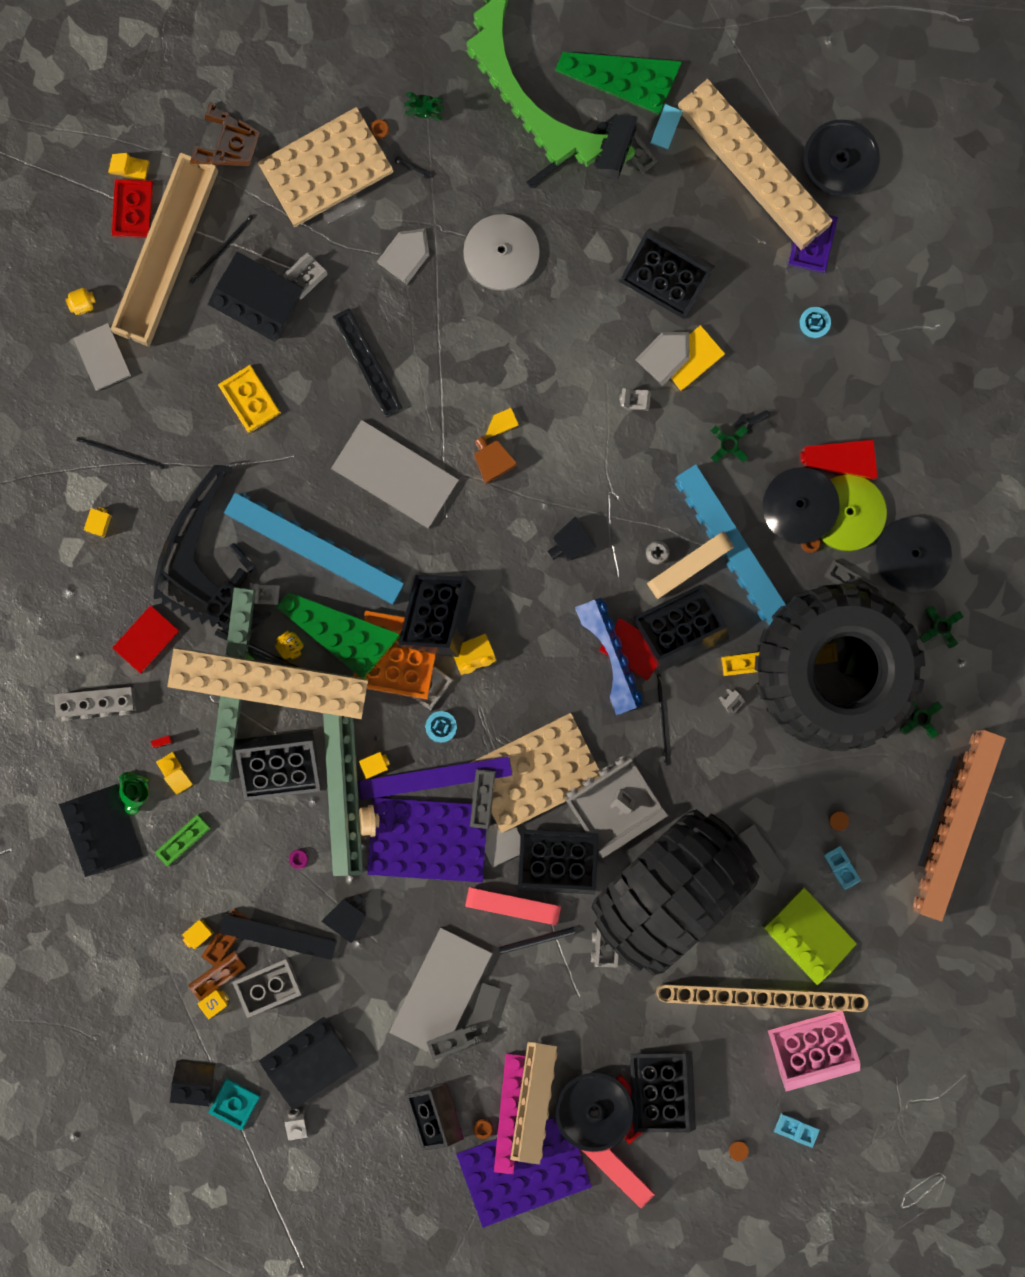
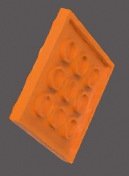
M365 611L364 621L401 634L405 617ZM398 638L365 677V679H368L367 689L427 700L435 654L401 647L398 645ZM354 672L353 677H359V676Z

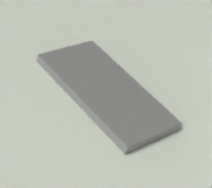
M362 420L331 468L428 529L459 481Z
M440 927L389 1033L430 1053L427 1041L455 1031L492 952Z

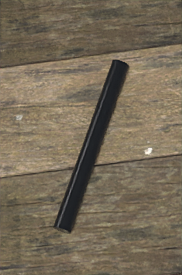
M571 927L499 947L500 954L575 935V931Z

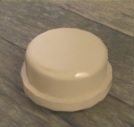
M368 805V807L359 809L360 833L363 836L370 835L375 837L376 827H379V816L374 813L373 805Z

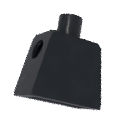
M574 517L552 538L556 545L547 552L552 560L563 555L565 560L569 561L594 550L595 545L577 518Z
M356 894L351 902L344 898L321 922L352 943L366 916V913L360 910L366 899L359 894Z

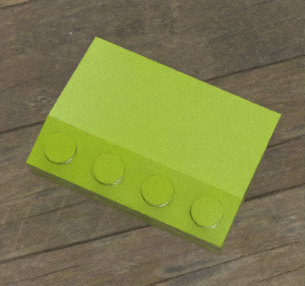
M804 887L762 926L816 985L820 984L857 944Z

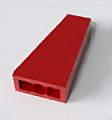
M874 440L805 446L803 452H800V461L804 463L806 468L839 475L862 477L867 480L878 478Z

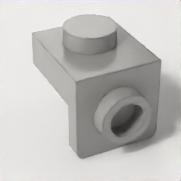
M623 388L620 394L621 407L627 410L649 411L651 392L648 390Z
M250 584V589L256 590L255 604L278 605L280 586Z
M297 1108L294 1111L292 1109L285 1110L284 1123L288 1141L308 1138L304 1108Z

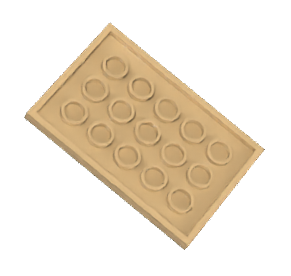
M357 107L257 162L294 227L394 172Z
M571 713L472 761L478 762L510 756L513 776L495 778L491 813L501 833L565 802L564 797L567 796L566 793L574 787L579 788L587 778H594L599 775V769Z

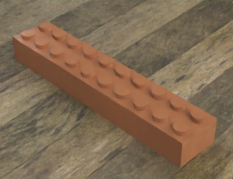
M978 730L971 735L969 741L971 747L964 755L963 762L965 764L963 770L960 769L958 772L957 780L959 782L957 787H954L951 792L950 798H952V802L945 809L944 816L946 819L944 824L941 823L938 829V835L940 836L938 842L933 844L931 850L933 856L926 864L925 871L927 873L925 879L922 878L920 881L919 889L921 891L919 896H916L913 901V912L942 922L999 760L1005 737L985 730Z

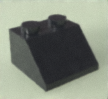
M176 1061L171 1085L170 1103L209 1107L212 1102L215 1064Z

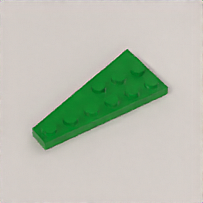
M562 52L555 71L660 115L682 62Z
M288 593L277 605L281 612L361 678H365L400 637V634L292 593Z

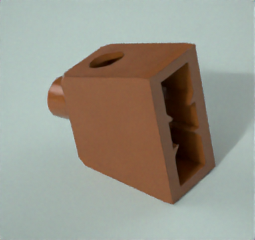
M485 436L475 440L479 451L474 453V458L485 485L517 466L515 460L497 440L489 444Z

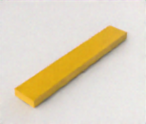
M836 642L827 643L821 648L814 665L838 662ZM759 652L721 657L723 676L758 672L755 670V655L759 656Z

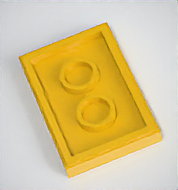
M701 325L689 334V360L670 378L680 391L685 389L725 355Z
M251 365L218 384L248 433L281 414Z

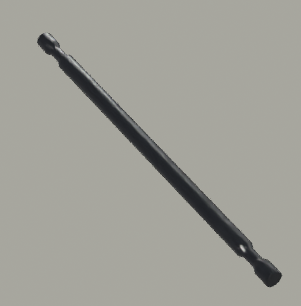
M249 215L247 220L238 227L196 273L195 277L189 281L191 284L246 226L247 222L253 218L252 215Z
M77 437L76 441L164 469V465H159L155 462Z
M657 674L665 766L668 765L662 685L660 680L661 674Z

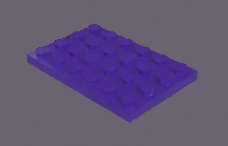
M385 798L372 799L374 813L379 816V827H376L375 837L370 836L367 875L483 883L486 829L470 827L472 804Z
M556 1116L546 1120V1136L543 1140V1156L540 1164L515 1161L514 1174L494 1172L497 1138L456 1153L483 1228L592 1187L579 1149L564 1138L558 1128Z

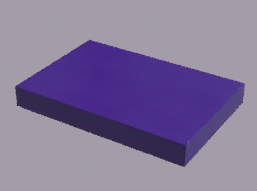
M828 215L832 219L830 227L818 237H815L803 250H800L793 242L788 265L825 273L838 217Z

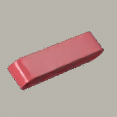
M472 887L468 889L465 904L469 908L552 925H558L561 906Z
M611 1149L603 1152L583 1151L641 1209L655 1196V1193Z

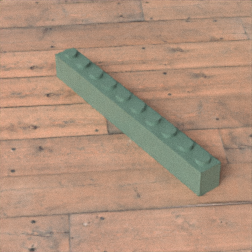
M234 588L226 647L227 656L247 659L256 594L255 589ZM220 696L210 780L224 782L232 780L242 699Z
M323 713L333 876L363 874L354 722L351 717Z

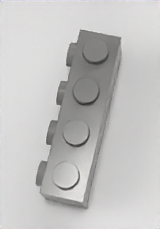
M133 687L54 694L56 718H62V721H71L75 716H81V719H92V715L100 714V718L112 717V713L119 712V716L131 715V711H136Z

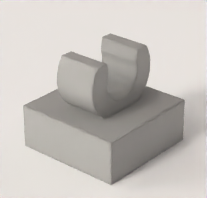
M727 689L726 691L729 696L726 699L720 696L719 699L724 708L733 715L745 703V700L737 691L734 690L732 692Z
M620 788L616 792L610 808L613 809L617 806L619 808V815L623 813L628 815L633 809L635 799Z

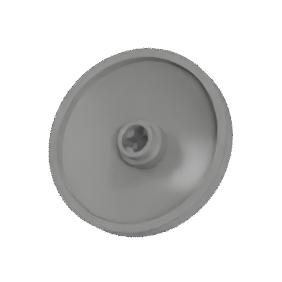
M506 214L488 216L476 223L466 237L464 243L466 268L476 282L488 289L497 291L515 289L530 279L538 265L539 244L536 235L530 226L517 217ZM499 248H503V250H505V252H503V253L498 252V251H499Z

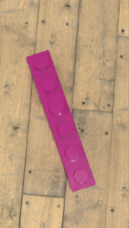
M505 1055L494 1172L514 1174L515 1161L510 1160L525 1063V1056Z

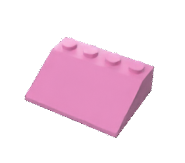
M843 1011L832 1012L768 1030L785 1091L860 1071V1060Z

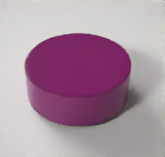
M294 850L289 856L290 865L296 869L304 868L308 864L309 857L304 850Z

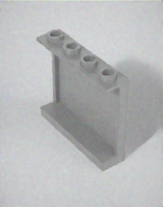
M629 756L618 758L615 761L616 764L610 768L607 766L601 769L598 776L587 778L582 782L583 785L581 787L570 789L566 793L567 796L564 797L586 833H598L597 850L603 858L668 816ZM620 788L635 799L633 809L628 815L625 813L619 815V808L617 806L613 809L610 808L615 794Z

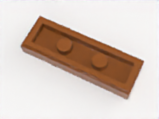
M235 908L230 913L232 916L249 919ZM218 931L201 957L215 966L223 960L237 937L221 934Z
M234 951L191 982L188 987L198 1000L201 1001L247 968V965Z

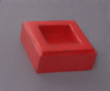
M171 735L150 742L152 748H159L171 744L173 739Z

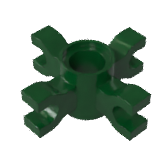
M412 92L406 93V97H409L410 100L404 103V107L410 108V110H406L405 115L442 121V117L438 115V113H441V110H444V106L438 105L443 103L442 98L416 95Z
M715 425L711 432L721 441V448L711 459L717 463L726 453H733L744 463L749 457L738 447V441L749 430L742 425L733 436H727ZM729 438L735 442V447L731 450L726 449L724 446V442Z
M933 605L925 609L924 611L933 623L930 630L919 636L921 641L924 643L934 636H942L949 649L956 646L958 642L950 631L954 623L964 618L962 613L958 611L948 618H941ZM939 622L945 624L946 629L944 632H940L937 629Z
M913 700L912 705L916 706V708L912 712L911 721L899 728L903 735H906L915 727H922L928 737L934 739L939 734L930 723L931 716L943 708L938 701L926 710H920ZM919 713L925 715V722L922 724L917 721Z

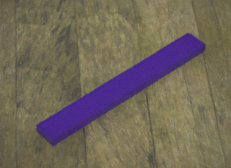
M510 756L360 780L358 784L361 800L475 782L476 769L496 771L495 778L513 776Z

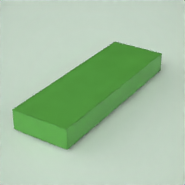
M197 814L154 853L168 867L210 830L211 827Z

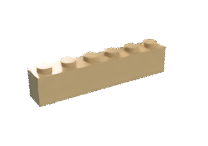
M531 1042L527 1044L510 1160L540 1164L543 1156V1140L546 1136L545 1125L549 1116L548 1105L552 1095L551 1084L554 1079L553 1070L557 1059V1046Z

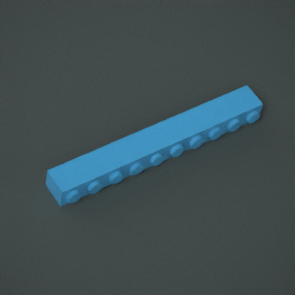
M695 464L676 476L677 482H675V485L680 492L683 491L687 496L685 501L690 508L694 507L697 514L695 516L701 525L704 523L708 529L705 532L710 540L723 531L726 533L734 545L733 549L722 555L728 561L726 565L731 573L735 572L738 576L736 580L742 589L745 588L749 593L747 598L752 605L756 604L759 611L757 613L761 620H766L768 625H770L773 621L772 616L781 606H786V604Z
M242 492L240 495L234 493L224 512L227 516L388 603L395 604L404 587V583L401 582L402 578L394 574L392 576L385 574L386 570L378 565H375V567L368 565L369 561L361 556H358V558L353 557L350 550L341 547V549L335 547V542L328 538L324 540L318 538V533L309 528L307 531L301 529V524L292 519L288 522L283 519L285 515L278 511L272 513L267 510L268 506L259 501L257 504L251 502L250 496Z

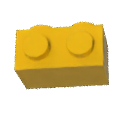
M486 634L463 642L459 657H454L461 675L472 673L475 669L489 666L497 661Z

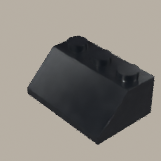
M615 115L614 121L610 120L607 128L609 135L603 139L600 149H603L602 154L597 156L594 167H597L596 174L618 181L637 130V116Z
M447 1083L433 1085L405 1095L422 1151L448 1147L464 1139Z

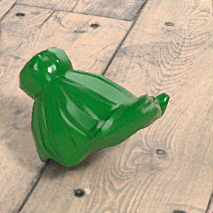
M124 772L119 776L120 798L125 804L126 813L136 815L140 811V806L149 796L147 786L149 779L133 772Z

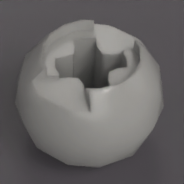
M653 541L646 548L647 559L655 565L664 564L670 556L669 547L662 541ZM656 548H659V551H663L660 558L653 554Z

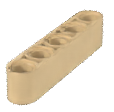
M723 531L649 581L647 585L655 597L659 599L733 549L734 545Z

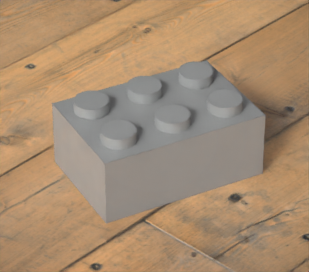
M288 957L232 982L247 1018L303 994Z

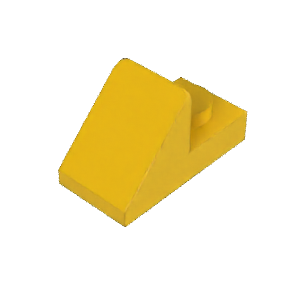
M128 153L112 154L108 173L146 181L150 162L130 157Z
M174 752L156 762L165 776V781L176 795L193 785Z

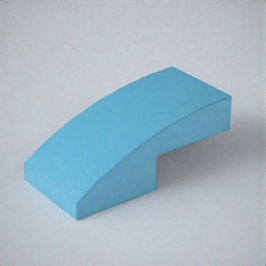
M665 104L650 143L668 150L683 111Z
M841 846L824 855L844 891L861 881Z
M782 1113L774 1129L775 1133L812 1148L820 1131L818 1128Z

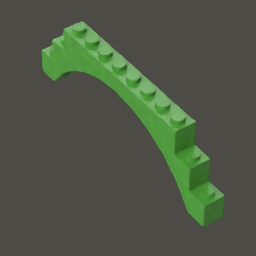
M484 0L487 4L474 13L475 21L473 22L475 27L481 32L466 42L468 55L478 61V67L483 74H488L491 85L501 91L500 96L506 104L510 103L513 107L511 109L516 118L520 117L523 120L525 130L528 133H533L535 136L534 141L539 148L543 147L547 152L545 155L551 163L555 162L558 166L576 153L575 157L580 164L584 163L586 167L590 166L595 162L597 156H601L603 149H600L603 139L607 138L608 135L593 134L569 127L550 117L532 102L523 92L512 74L505 55L503 27L508 0ZM632 145L625 162L635 156V149Z

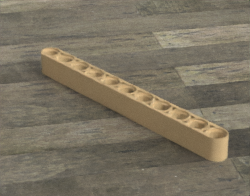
M670 983L661 984L656 990L659 1000L665 1003L862 1012L867 1009L869 1004L868 999L863 994L857 992ZM663 988L670 989L669 997L663 998L660 996ZM682 989L690 991L688 998H680L679 994ZM702 990H708L709 997L705 1000L699 998V993ZM721 991L728 992V998L724 1001L718 998ZM744 991L747 993V999L741 1002L738 1000V994ZM766 993V1000L761 1003L758 1002V994ZM781 993L785 994V1002L777 1003V996ZM800 994L805 996L803 1004L796 1003V997ZM819 995L824 996V1003L822 1005H816L815 999ZM838 996H842L844 999L841 1006H836L834 1002ZM857 997H862L863 1004L860 1007H855L854 1000Z

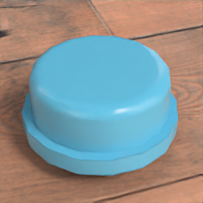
M810 307L800 317V328L806 336L820 338L829 331L831 318L823 308Z
M435 712L426 721V733L435 742H447L456 734V720L448 712Z

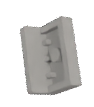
M307 252L284 273L283 277L304 288L299 298L301 300L328 273Z
M596 927V931L592 933V943H595V951H591V962H594L595 967L618 968V954L603 939Z

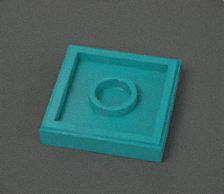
M226 1078L208 1113L242 1131L261 1095Z

